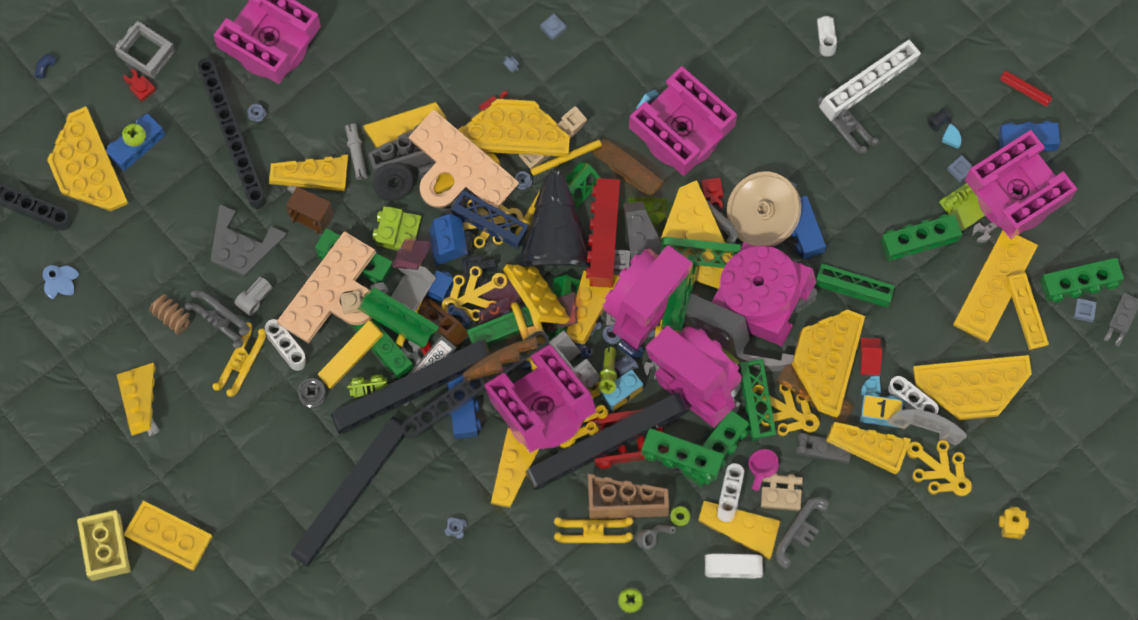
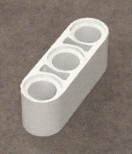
M276 319L269 320L265 325L267 338L293 370H302L306 365L303 350L289 332L278 325ZM272 328L279 329L277 333H270ZM284 342L290 343V346L287 348L281 347ZM294 357L302 358L299 362L292 361Z
M896 376L891 380L888 392L891 396L898 397V400H903L905 408L922 411L925 408H930L934 414L938 413V405L908 380L901 376ZM894 384H899V385H901V386H902V390H896V389H894L893 385H894ZM914 396L918 402L913 403L908 397Z
M730 464L726 469L717 511L718 518L724 522L733 520L744 475V469L739 464Z
M708 554L705 555V576L763 577V557L760 555Z

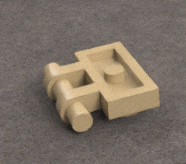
M775 473L769 478H763V482H770V487H762L761 508L800 511L802 490H794V484L802 485V477H795L793 474L782 476ZM776 483L788 484V488H776Z

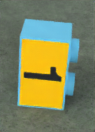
M632 369L615 381L616 390L613 393L605 394L600 391L601 400L612 413L643 391V383Z
M875 393L864 394L860 422L896 427L887 424V420L896 412L902 411L903 400H898L899 398L895 396H887L885 398L879 397Z

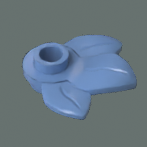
M55 265L47 266L43 270L45 294L51 299H54L58 293L73 295L74 286L71 280L77 278L79 273L70 266H62L60 268ZM51 271L56 273V276L53 278L49 276Z

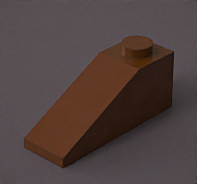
M426 296L423 298L417 313L438 325L439 328L436 332L457 347L468 336L466 329L457 319Z

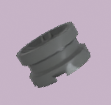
M310 378L304 380L299 385L298 395L304 406L313 409L318 408L325 402L326 390L322 382ZM315 391V396L309 395V392Z

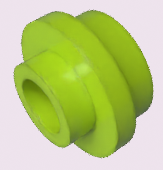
M683 506L675 507L671 512V521L677 526L686 525L690 520L689 510ZM683 514L684 518L679 520L677 515Z

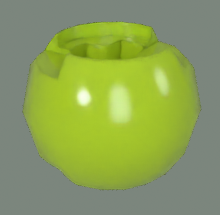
M132 123L124 127L122 132L124 143L131 147H137L144 143L146 131L141 125Z
M626 588L619 594V606L625 612H636L643 605V596L635 588ZM627 597H635L634 604L631 602L627 604Z

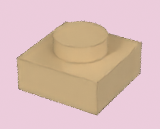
M359 291L340 294L344 315L360 312L358 310L361 303Z

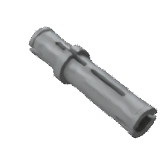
M350 124L351 128H349V125H346L347 146L351 151L356 180H363L362 176L366 179L368 175L357 125Z

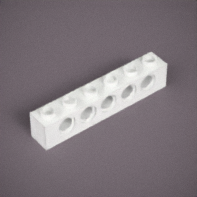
M910 40L906 41L826 96L819 106L820 109L832 121L840 115L843 109L848 110L914 64L921 53Z

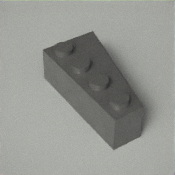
M419 125L415 126L414 130L407 134H401L393 142H387L368 153L374 175L379 168L388 163H401L409 169H413L433 162L432 158L409 140V136Z
M691 294L683 324L696 330L702 329L711 341L716 340L722 348L738 357L750 341L745 317Z

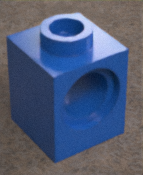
M436 271L434 274L436 279L426 294L428 297L442 303L450 294L454 283L452 275L445 271L442 273Z

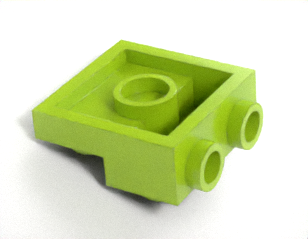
M384 206L383 211H379L377 216V222H380L379 227L375 228L373 232L376 246L413 253L422 219L421 216L404 213L401 209Z

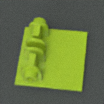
M967 183L939 201L949 216L955 214L961 231L985 216L979 206L976 194Z
M382 374L373 375L368 380H364V377L352 378V381L347 386L351 388L349 389L350 396H354V398L364 396L363 386L367 396V386L370 385L371 393H373V385L375 391L388 385L384 384L387 383L388 378L383 377Z

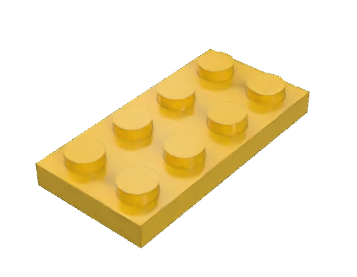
M506 264L503 269L504 273L536 321L567 324L570 319L537 268Z
M145 501L141 503L124 533L126 538L192 571L195 570L213 537L211 534Z

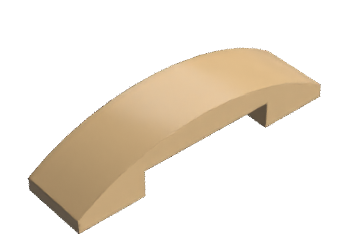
M574 106L561 118L562 121L557 126L563 132L565 131L571 139L587 122V119ZM519 154L530 169L550 157L547 155Z

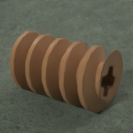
M163 294L151 304L149 312H152L154 316H158V319L163 321L166 326H169L171 330H175V334L180 335L191 323V320H188L190 313L187 312L182 315L184 308H180L177 311L179 305L175 303L171 306L173 299L165 301L167 294Z

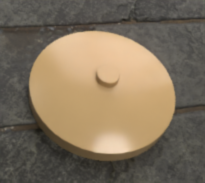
M758 172L744 178L732 191L727 205V219L737 229V237L741 241L753 246L772 247L783 242L793 233L801 216V200L795 186L785 177L773 172Z

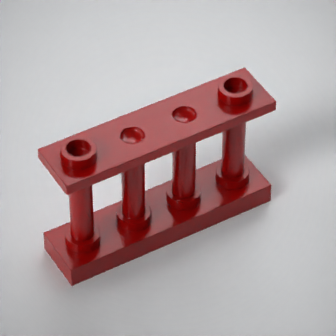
M643 409L608 414L603 419L596 417L589 420L588 423L594 422L599 427V433L606 427H610ZM662 427L656 429L657 431L663 433ZM644 436L637 439L639 452L627 454L625 445L619 448V455L608 456L607 454L601 458H596L595 467L606 469L610 468L613 464L645 460L644 456L641 455L645 442ZM661 446L658 448V451L660 453H667L669 449Z

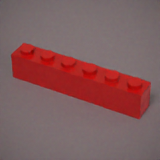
M597 178V186L593 185L592 197H596V201L591 204V213L595 214L594 218H590V229H593V234H589L588 246H592V251H588L587 262H591V266L586 269V279H590L589 286L612 288L620 180Z

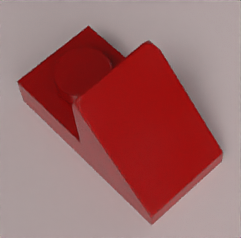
M861 338L860 375L880 376L882 358L881 339Z

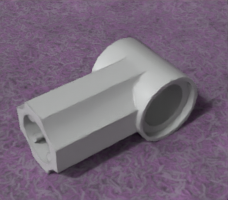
M259 277L247 291L239 294L235 300V305L251 316L257 311L260 302L273 287L267 280Z

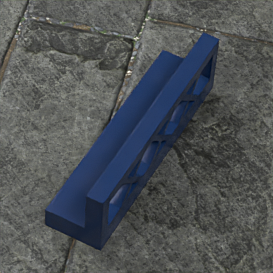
M462 190L451 209L454 216L461 218L470 225L518 250L522 245V238L529 228L528 224ZM464 197L472 200L473 206L464 208L460 204ZM485 207L488 209L489 215L481 217L476 209ZM502 216L505 218L506 224L498 226L494 223L493 218ZM519 225L523 228L517 236L511 233L509 226Z

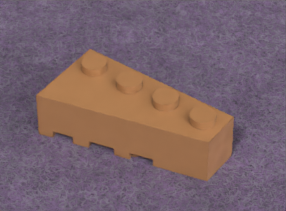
M588 474L590 519L668 516V489L643 484L641 486L628 481L620 482L612 480V478H600Z

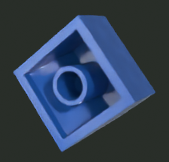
M451 214L434 219L429 229L434 265L437 266L467 255L462 219Z

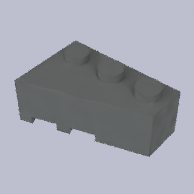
M643 202L623 204L630 261L636 254L640 255L644 249L648 248L660 255L661 240Z

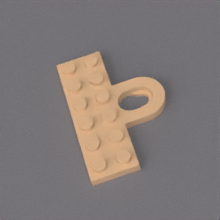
M435 110L409 136V140L436 162L424 175L420 183L421 197L432 207L443 208L450 205L460 195L462 190L467 188L477 198L498 208L519 185L516 179ZM443 173L450 174L454 178L453 187L442 194H436L433 191V187L436 185L437 177Z
M344 231L277 320L278 325L309 343L331 313L352 325H361L371 320L370 316L361 311L344 315L340 294L359 291L362 301L364 294L369 290L355 282V280L376 254L375 249Z

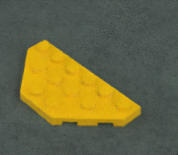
M497 99L491 103L489 108L485 111L482 110L473 117L471 122L458 129L459 132L483 152L569 157L570 136L565 131L563 132L557 126V123L540 109V106L535 101Z
M87 107L69 113L66 119L67 122L55 142L54 150L47 159L61 193L108 211H113L127 205V199Z
M697 180L678 189L660 240L663 237L725 243ZM689 249L682 253L687 259L689 255L696 257L695 253ZM708 251L701 255L705 262H711L715 259L713 254ZM727 253L720 257L724 264H727L732 258L731 254ZM697 266L698 271L695 281L719 289L720 278L724 268Z
M848 309L836 316L821 320L817 324L804 327L800 331L792 360L793 368L818 411L836 418L840 414L865 316Z
M1029 355L913 366L915 387L958 420L998 417L1032 374Z

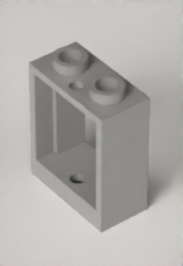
M138 21L128 29L127 35L123 40L118 41L115 48L119 58L152 79L157 76L176 52L171 42ZM141 35L161 47L146 66L127 54Z

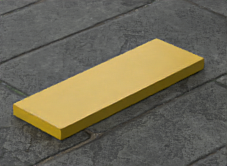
M1002 230L953 326L988 343L1012 297L1006 278L1024 273L1038 245L1019 235L1010 240Z

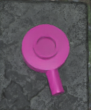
M758 450L749 459L750 471L755 476L752 485L753 490L758 491L763 478L773 476L779 468L778 458L771 450Z

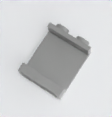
M400 260L396 267L404 274V277L391 298L415 312L436 277L425 267Z
M565 331L549 342L586 389L594 386L600 380V375L587 359L575 368L570 364V361L580 354L581 351Z

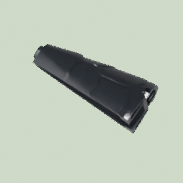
M550 171L549 175L545 176L534 205L535 211L518 258V265L533 266L535 268L537 266L590 267L591 262H587L588 251L591 250L588 246L584 228L576 211L577 205L565 175H561L560 171Z

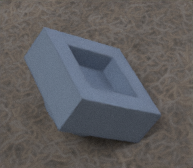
M553 14L540 25V28L554 40L566 30V25Z
M961 155L947 170L961 183L973 166Z
M1077 299L1073 319L1093 322L1097 302Z
M628 355L615 362V371L620 376H623L631 369L635 370L638 368L636 361Z

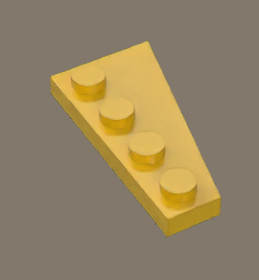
M435 102L364 125L363 129L376 148H379L387 142L391 143L398 139V136L401 134H407L414 130V127L421 124L433 110L445 120L446 116Z
M341 155L339 158L324 157L322 160L307 159L304 162L272 163L269 184L345 191L348 155Z
M583 271L566 333L573 343L585 344L599 315H602L604 311L602 306L606 301V295L611 289L614 290L620 279L618 275H613L612 288L589 286L590 279H586V271Z
M154 363L116 374L132 435L151 430L153 386L155 383L154 373L156 369Z
M837 422L832 424L826 439L827 442L895 475L899 473L911 440L905 437L903 439L891 434L876 433L873 430H862L859 427Z
M510 428L507 429L491 504L511 508L527 476L525 471L531 467L539 452V449H536L529 453L526 447L512 435Z
M703 502L699 522L719 533L727 535L730 539L747 546L754 552L760 553L765 558L771 559L780 521L736 510L733 520L724 522L717 516L718 504Z

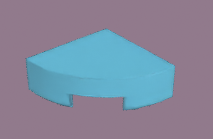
M656 90L646 93L636 108L638 109L645 101L648 104L651 100L655 101L659 93Z
M949 124L942 142L959 149L961 135L956 127Z
M872 376L863 384L861 396H864V394L868 395V393L881 394L880 376Z

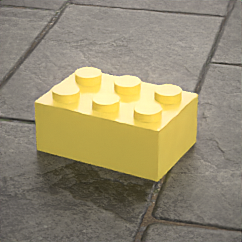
M116 510L77 519L86 572L91 581L131 572L121 516Z

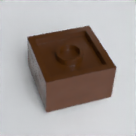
M296 187L286 205L292 223L296 221L315 230L316 234H323L334 217L329 201L299 187Z

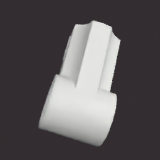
M826 16L817 19L820 42L819 51L824 56H832L836 51L837 38L835 36L833 18Z

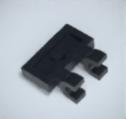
M481 256L462 258L463 275L466 278V283L464 284L465 291L470 278V269L474 266H479L482 269V275L478 277L475 289L492 281V278H483V271L497 272L495 259L482 261ZM475 268L473 273L476 276L479 274V271Z

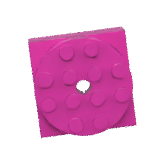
M248 0L247 5L234 22L227 18L214 34L217 47L239 60L246 70L255 75L267 77L279 84L287 73L294 70L302 62L309 42L321 25L317 13L295 0Z
M681 66L666 81L668 88L651 105L645 101L630 115L629 128L646 142L650 152L658 160L673 166L680 174L685 176L695 165L705 161L713 153L717 144L736 126L737 114ZM685 128L687 131L682 132L678 131V129Z
M1031 130L972 167L965 179L966 183L976 194L984 215L992 223L1002 228L1010 240L1021 232L1042 223L1049 214L1071 201L1077 191V188L1064 171L1055 176L1040 157L1039 153L1045 147ZM1013 191H1018L1020 195H1016Z
M744 242L740 252L734 255L725 265L720 278V287L712 303L744 316L748 333L783 346L793 327L791 323H788L789 317L799 298L807 301L817 281L812 268L792 261L782 251L773 247L753 246Z
M668 245L660 255L650 248L644 249L640 255L636 254L630 262L631 266L628 269L625 267L620 273L619 281L614 290L611 289L605 297L606 301L602 306L606 313L616 319L612 332L636 350L663 319L669 296L688 276L693 265L691 261Z
M666 326L646 346L649 358L661 367L655 372L658 384L672 395L681 393L688 408L714 428L735 407L731 392L741 383L742 377L737 371L739 367L721 350L722 346L716 340L711 341L702 329L696 330L691 327H685L678 334L669 326Z
M550 344L531 356L537 369L520 380L512 383L506 374L502 373L484 385L491 403L508 424L512 435L526 447L529 453L536 449L551 448L563 444L578 432L584 419L596 413L591 394Z

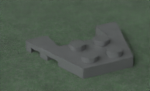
M220 205L211 262L246 277L263 261L262 259L269 252L276 248V245L281 240L283 241L287 237V234L274 227H270L262 243L229 229L236 216V211Z

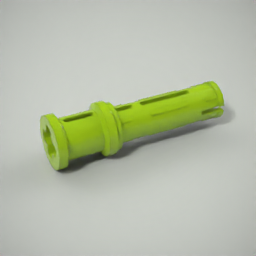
M610 347V352H608V348L604 350L603 370L600 372L599 390L605 394H611L616 390L615 381L617 373L615 371V360L617 352L613 347Z

